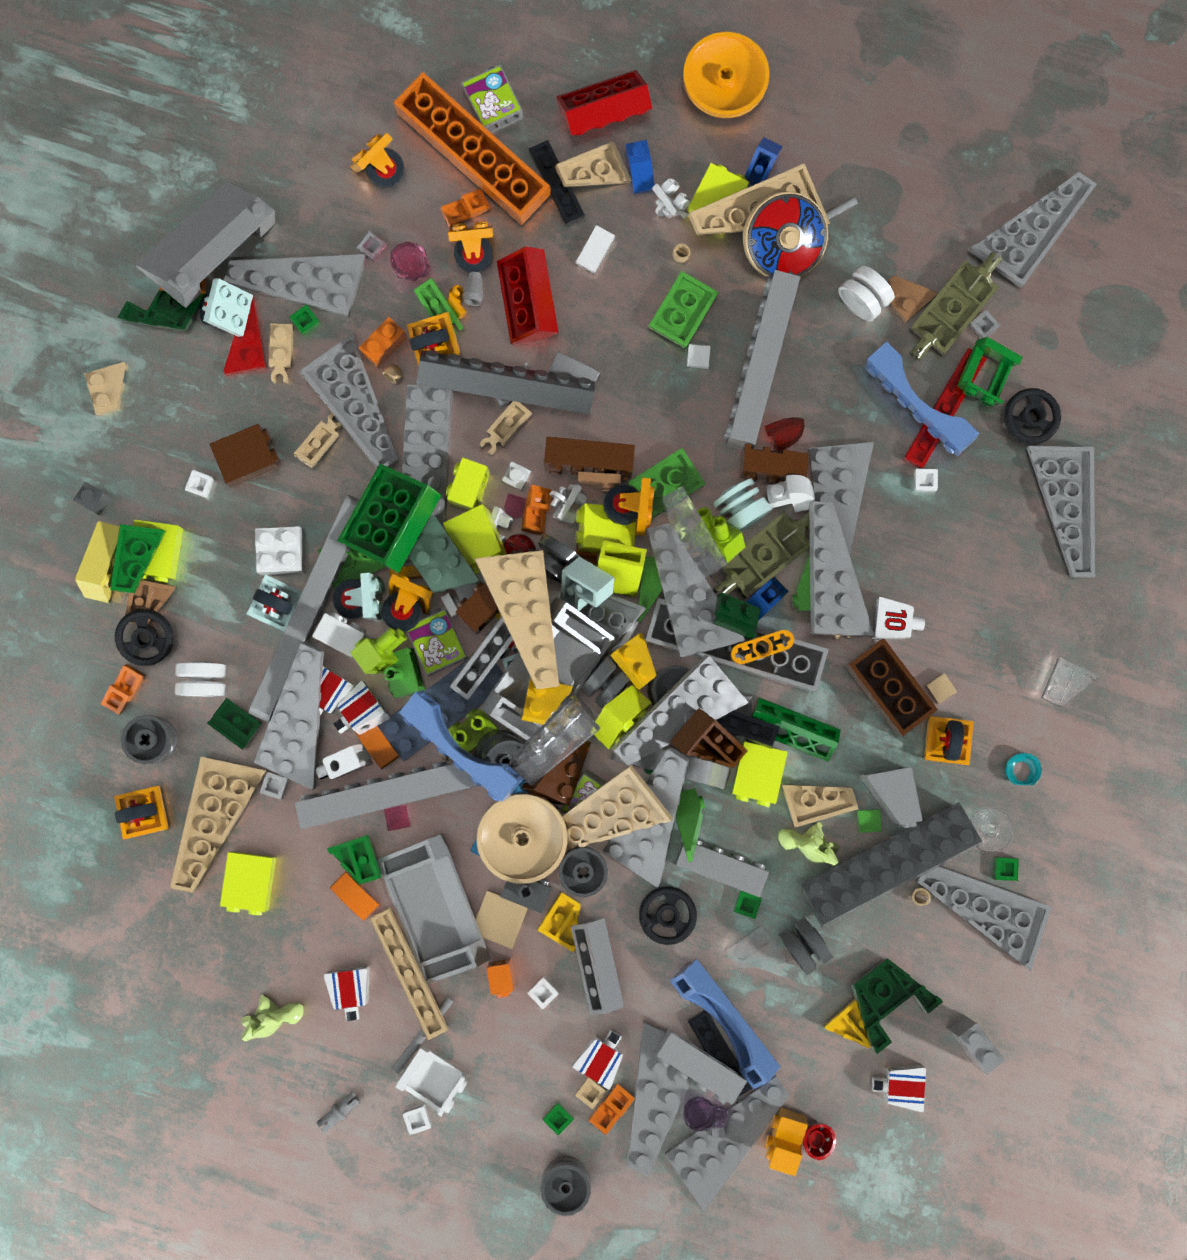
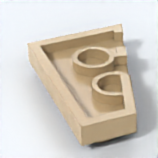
M614 141L558 163L555 166L564 187L623 184L632 181Z
M781 785L794 828L859 809L853 789L850 787Z

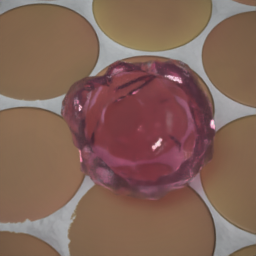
M405 241L397 244L390 252L391 268L398 279L417 281L418 278H424L429 275L431 266L426 257V250L419 244Z

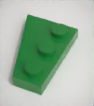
M120 524L111 591L135 594L166 530Z

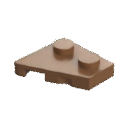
M895 275L887 281L895 296L889 306L905 323L938 294L936 291Z
M578 472V481L595 489L602 490V493L607 494L612 488L620 485L621 474Z
M142 579L135 594L129 593L125 615L138 609H150L158 612L175 591L176 586Z

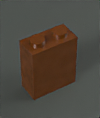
M259 424L210 443L223 479L230 488L279 468L276 462L279 460V456L275 448L271 449L268 443L271 440L269 432Z

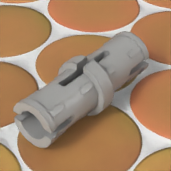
M351 1091L339 1104H334L331 1107L332 1110L317 1121L318 1127L328 1122L321 1129L324 1133H327L339 1120L343 1121L349 1111L361 1103L360 1099L357 1097L350 1103L356 1096Z

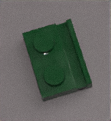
M722 592L717 596L714 614L716 616L713 624L752 639L756 636L755 629L758 626L760 608Z
M229 698L223 701L207 723L242 750L246 748L247 744L263 725V723Z

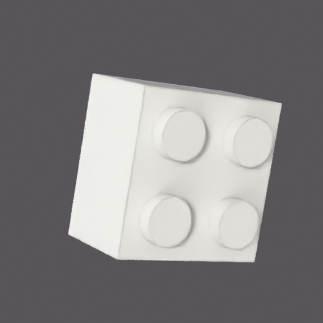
M302 528L255 529L256 573L261 576L305 574L304 530Z
M332 612L331 616L324 613L312 635L315 639L351 658H354L350 653L355 648L354 645L362 638H370L366 635L367 630L353 622L350 626L347 625L348 620Z

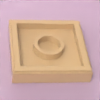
M487 890L476 917L480 933L483 938L512 949L528 908L500 897L501 895Z

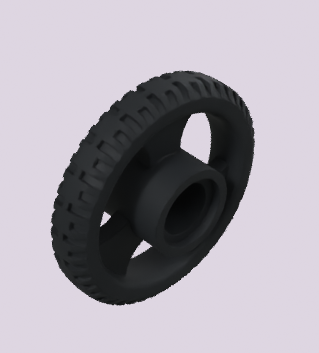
M1027 388L1017 392L1010 398L1004 410V422L1009 433L1015 439L1026 444H1039L1047 441L1057 432L1061 423V410L1057 400L1050 393L1038 388ZM1027 397L1029 405L1021 411L1019 416L1012 415L1016 403L1020 399ZM1041 400H1044L1051 408L1052 421L1046 420V409L1039 404ZM1029 412L1035 413L1036 421L1029 418ZM1021 426L1026 429L1039 427L1042 435L1028 436L1019 431Z
M138 609L126 614L119 621L115 631V644L122 657L139 666H150L162 661L171 651L174 642V634L169 621L160 613L150 609ZM149 618L154 619L162 626L165 632L164 638H158L156 630L152 626L147 625ZM133 620L137 624L138 629L132 633L131 642H124V629ZM141 632L148 634L149 642H142L139 634ZM151 646L159 651L157 655L149 658L135 656L137 649L147 650Z
M664 886L654 889L644 898L639 910V921L644 933L651 940L663 945H673L684 941L692 933L697 921V911L693 900L686 892L676 887ZM665 895L666 903L657 909L656 914H648L647 910L650 903L658 896ZM679 899H682L688 907V923L679 920L680 914L675 907ZM665 910H672L674 912V918L671 921H664L662 919V913ZM660 923L665 928L673 927L676 930V935L672 937L660 936L652 928Z

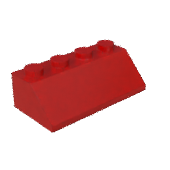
M637 70L556 96L564 122L571 136L583 135L588 130L600 129L608 123L614 121L621 122L629 116L642 115L647 110L653 109L648 85Z
M525 246L498 260L497 267L510 343L520 344L544 340L559 333L544 249Z

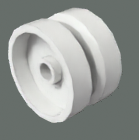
M864 265L860 266L852 274V280H846L839 287L838 292L843 302L853 313L865 321L873 322L881 313V308H886L894 300L895 296L886 280L876 271Z
M212 662L176 664L175 675L179 678H190V681L176 683L175 695L196 697L225 696V684L222 682H211V679L225 677L226 665L214 664Z

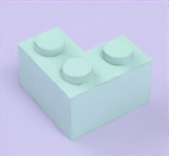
M578 557L562 570L560 599L578 611L588 603L598 607L613 594L614 577L592 563Z

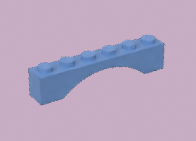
M887 341L867 359L866 369L869 374L874 378L877 376L882 381L884 389L889 393L893 392L898 397L897 401L904 408L908 407L913 412L912 415L919 423L923 422L928 427L927 430L931 436L936 439L939 438L944 443L943 447L950 454L954 453L958 456L976 440L979 432L964 418L940 413L929 407L915 394L906 379L902 356Z
M423 690L415 692L399 712L404 717L403 721L411 727L415 726L420 731L422 738L428 742L432 741L437 746L436 749L439 753L446 757L449 756L459 770L466 771L471 775L470 779L476 785H482L487 789V794L495 801L499 800L502 802L508 799L524 779L508 764L484 761L464 750L447 730L441 716L439 704Z
M696 959L685 965L670 980L672 985L683 999L705 1009L721 1025L734 1048L739 1071L750 1086L756 1089L768 1083L781 1066L701 963Z

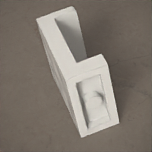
M422 1044L395 1087L402 1092L405 1089L438 1112L437 1115L441 1117L444 1111L449 1113L455 1101L452 1099L456 1092L461 1094L468 1082L465 1081L467 1073Z

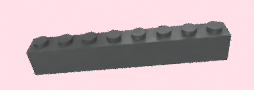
M433 350L421 351L416 382L419 385L589 415L595 392V381H591L588 378H574L566 374H551L544 370H529L522 366L512 367L500 362H484L478 358L467 359L456 354H439Z

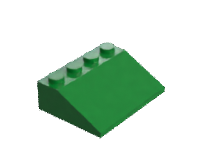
M379 464L337 541L399 573L442 495L423 482Z

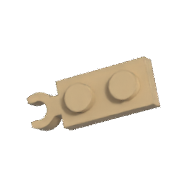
M270 324L269 367L275 368L271 373L273 383H276L278 375H283L284 383L287 384L289 381L285 370L292 369L294 331L292 324Z
M513 401L487 430L490 437L484 438L480 442V447L483 448L486 444H491L492 448L488 454L490 456L493 455L497 449L496 445L500 443L504 447L528 420L532 412L520 402Z
M332 413L328 416V423L325 424L320 421L294 452V456L311 469L338 438L339 433L335 430L343 427L340 422L334 423L332 421L335 418Z

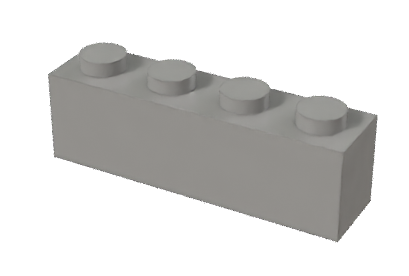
M502 616L499 617L451 682L450 688L467 700L513 641Z
M700 840L697 841L693 861L688 862L682 843L675 862L676 866L757 897L761 896L769 872L764 870L765 865L755 861L752 862V865L743 862L744 857L734 853L731 854V857L722 854L723 849L711 845L710 849L703 847V842Z
M605 918L587 920L572 925L571 931L590 1015L607 1014L624 1007Z
M669 1028L654 1050L658 1057L656 1060L667 1068L669 1065L677 1069L675 1072L686 1080L690 1077L696 1081L694 1083L695 1086L704 1092L707 1089L715 1093L713 1097L723 1104L727 1101L733 1105L747 1083L742 1075Z

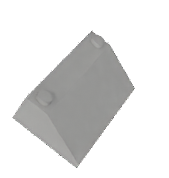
M226 181L136 264V267L186 308L201 294L199 283L253 232L262 237L275 224V210L258 196Z
M557 597L550 604L558 679L560 684L573 686L570 695L561 702L559 708L551 714L544 725L522 720L530 675L518 651L480 707L485 713L539 749L615 638L570 604Z
M442 834L377 859L410 949L427 984L476 968L491 960Z

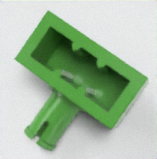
M405 648L393 652L398 661L391 667L386 668L383 674L388 675L384 678L389 681L388 688L394 698H403L417 691H425L414 648Z

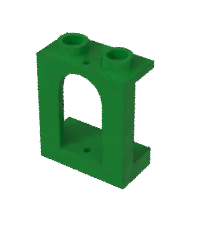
M989 337L978 339L957 387L962 389L965 395L980 399V402L985 406L993 407L1003 404L1004 401L999 398L1011 368L1020 365L1023 357ZM983 353L999 362L987 391L971 383Z

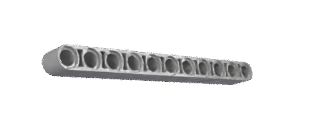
M351 495L345 498L250 706V715L268 723L270 722L300 644L302 642H309L334 587L332 582H335L348 556L346 552H350L351 548L337 540L360 499Z

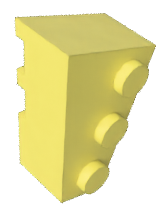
M100 521L96 524L75 577V581L85 598L110 603L113 593L110 588L120 526Z

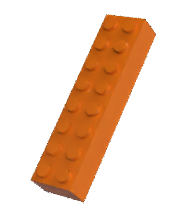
M424 72L393 102L396 113L521 226L550 196L549 184Z

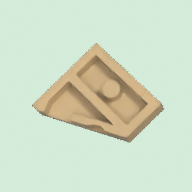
M126 362L84 374L97 416L120 410V396L125 384L123 379L125 370L127 371L128 368Z

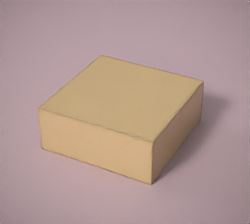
M945 673L925 685L937 704H940L957 692Z
M587 1077L575 1093V1096L591 1109H594L606 1093V1089Z

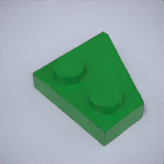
M369 835L327 848L330 855L333 854L337 858L343 869L351 874L358 885L382 878Z

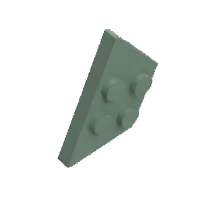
M431 515L409 555V558L434 593H438L450 588L458 589L469 584H479L481 582L479 577L437 517Z

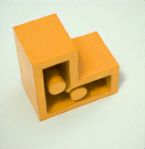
M780 1107L778 1115L775 1114L771 1123L773 1131L771 1135H767L764 1148L767 1149L765 1158L768 1159L770 1169L796 1176L802 1159L801 1144L808 1127L806 1115Z

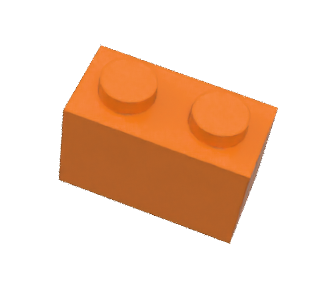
M388 317L359 347V350L378 369L407 339L405 331Z
M511 958L489 962L486 969L491 995L496 994L497 998L509 996L510 992L514 991L515 988Z

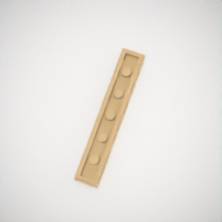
M387 908L370 917L369 919L427 1040L449 1030L391 908Z

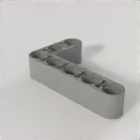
M659 749L631 765L654 771L666 750ZM613 751L611 760L622 762ZM686 756L689 758L685 779L726 790L731 768Z

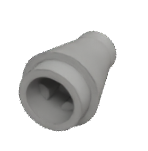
M479 272L469 273L462 295L464 303L469 306H479L481 301L484 300L482 275Z

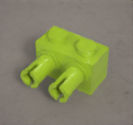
M707 507L697 510L696 514L699 524L692 530L696 546L701 550L705 549L710 552L716 559L720 558L728 563L746 547L742 532L727 524L726 518L723 519V516L715 517L712 515Z
M389 628L378 639L362 638L354 645L355 648L350 653L365 674H383L386 668L391 667L398 661L393 650L406 641L407 637L402 630L396 629L394 631L392 628Z
M476 708L465 715L467 720L462 724L456 722L448 729L452 738L468 753L476 748L479 740L484 735L498 729L483 710H477Z

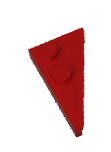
M254 295L244 335L239 337L234 335L223 370L225 376L267 368Z

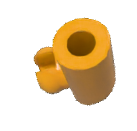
M454 285L449 290L447 301L458 319H461L467 314V311L461 305L463 288L460 285Z

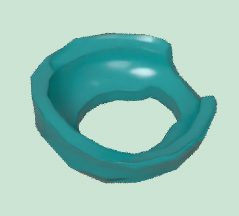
M1020 753L1009 759L1005 771L1007 778L1014 785L1033 786L1041 777L1042 767L1037 757L1027 753ZM1021 761L1027 763L1030 768V773L1025 781L1017 780L1013 772L1015 764Z

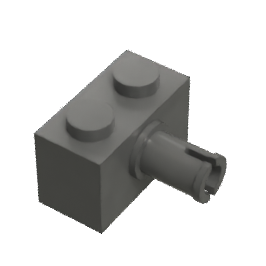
M545 879L525 884L506 881L500 897L542 914L552 886H549V881Z

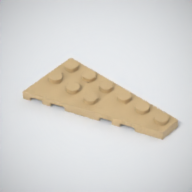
M805 163L688 214L697 235L743 232L750 212L762 199L777 192L789 191L811 198L822 210L827 226L830 224Z
M543 551L476 558L475 561L535 688L558 687L559 679Z
M200 757L170 888L190 893L195 891L267 770Z
M630 765L562 815L568 838L566 851L626 835L642 828H650L659 823H667L672 821L673 817L633 766Z

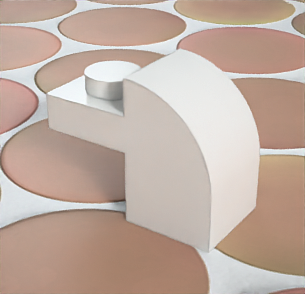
M787 475L786 481L766 486L768 502L771 508L792 503L796 513L808 510L809 503L816 501L811 481L801 475Z

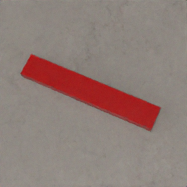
M968 348L933 406V409L954 416L966 395L962 389L957 387V384L972 349ZM981 357L971 383L974 382L987 360L986 357ZM925 424L922 425L903 458L919 469L924 468L940 441L939 438L936 439L931 436Z

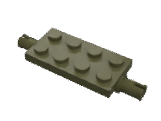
M991 252L982 265L977 267L972 266L965 260L914 322L910 329L921 339L910 350L909 353L912 357L919 350L920 352L915 359L920 361L930 347L944 355L998 290L999 286L991 279V273L1002 262L1000 256L992 262L997 253Z
M784 511L745 543L746 547L728 563L722 561L717 565L727 578L713 588L714 593L716 594L723 589V593L729 594L736 588L744 599H747L810 547V542L806 538V530L809 528V511L798 520L791 519Z

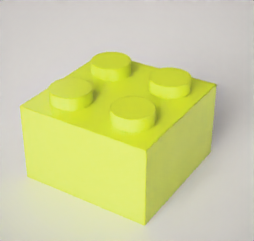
M462 458L461 462H457L453 471L455 479L453 484H448L445 495L451 507L467 512L479 506L490 473L487 466Z
M631 685L604 706L590 732L610 749L648 712L647 710L651 702Z

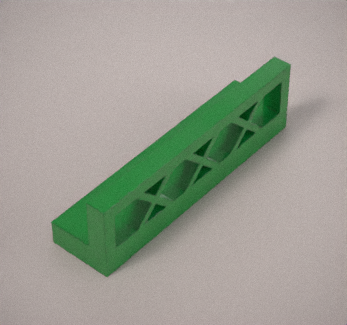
M760 697L758 698L752 717L780 726V728L785 729L788 733L785 735L778 734L775 741L829 762L839 743L841 729ZM796 737H806L809 742H798ZM823 744L830 748L826 753L818 750L817 745Z

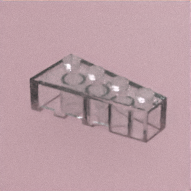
M683 486L664 496L662 502L688 589L722 570L728 564Z
M574 692L553 713L547 722L513 754L510 760L514 769L532 786L601 728L589 707Z

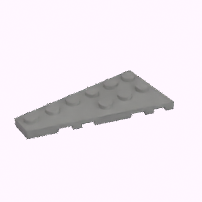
M874 442L808 449L815 500L834 504L849 555Z
M1026 447L1070 577H1095L1094 447Z
M705 654L611 749L625 765L629 766L671 744L670 741L698 708H701L717 720L749 702L713 659Z

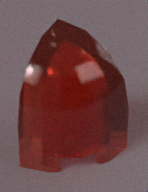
M791 417L766 425L765 429L768 436H773L774 448L777 451H781L792 446L800 439L805 423L802 418Z

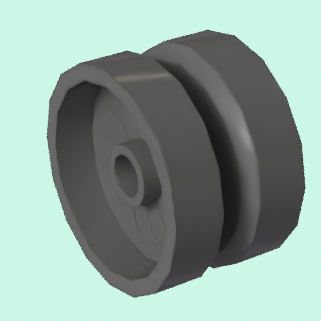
M543 534L538 545L545 552L543 556L546 576L561 584L564 566L567 567L581 556L559 540L548 534Z
M610 655L580 689L588 697H591L600 688L602 692L596 698L595 703L602 709L621 694L627 687L626 684L630 681L622 669L616 675L613 673L617 669L618 664Z
M679 665L659 669L656 672L657 676L648 683L647 693L651 704L654 706L690 669Z
M151 715L137 716L129 721L123 729L121 736V745L126 756L140 764H159L166 761L176 751L178 743L177 731L172 723L165 718Z
M497 729L488 732L479 740L475 748V757L488 762L508 764L523 778L529 770L531 761L529 751L514 733L507 730Z
M584 846L571 849L560 862L559 878L561 885L568 893L576 897L586 898L595 895L603 888L607 881L608 868L605 859L599 851L591 847ZM586 867L588 870L587 874L581 875L579 869Z
M803 916L795 922V929L800 935L799 938L788 928L778 934L794 960L808 976L816 970V963L811 955H814L822 964L831 960L833 956L819 932Z
M571 1157L557 1158L549 1163L543 1172L540 1188L541 1198L545 1206L554 1214L561 1216L574 1215L586 1206L591 1194L590 1174L584 1164Z

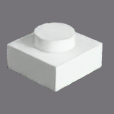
M511 461L502 482L522 491L531 470Z
M449 593L442 596L443 603L454 619L458 616L455 613L458 610L456 606L459 603L456 596L451 598Z

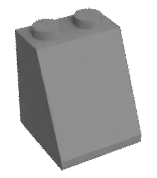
M901 767L860 775L862 782L891 823L898 824L899 827L909 828L917 826L916 822L923 821L912 767Z

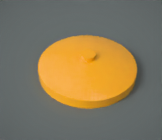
M734 32L714 33L701 39L690 50L684 64V87L692 103L704 113L718 118L738 117L754 109L764 97L769 82L768 61L761 48L750 38Z

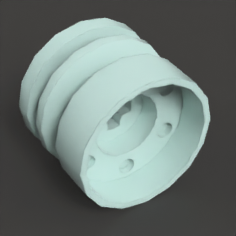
M752 478L731 486L713 503L715 508L726 505L719 514L722 516L731 512L732 517L727 520V524L740 531L748 528L772 510L765 498L754 501L753 497L759 492L758 487L750 491L747 490L755 483Z

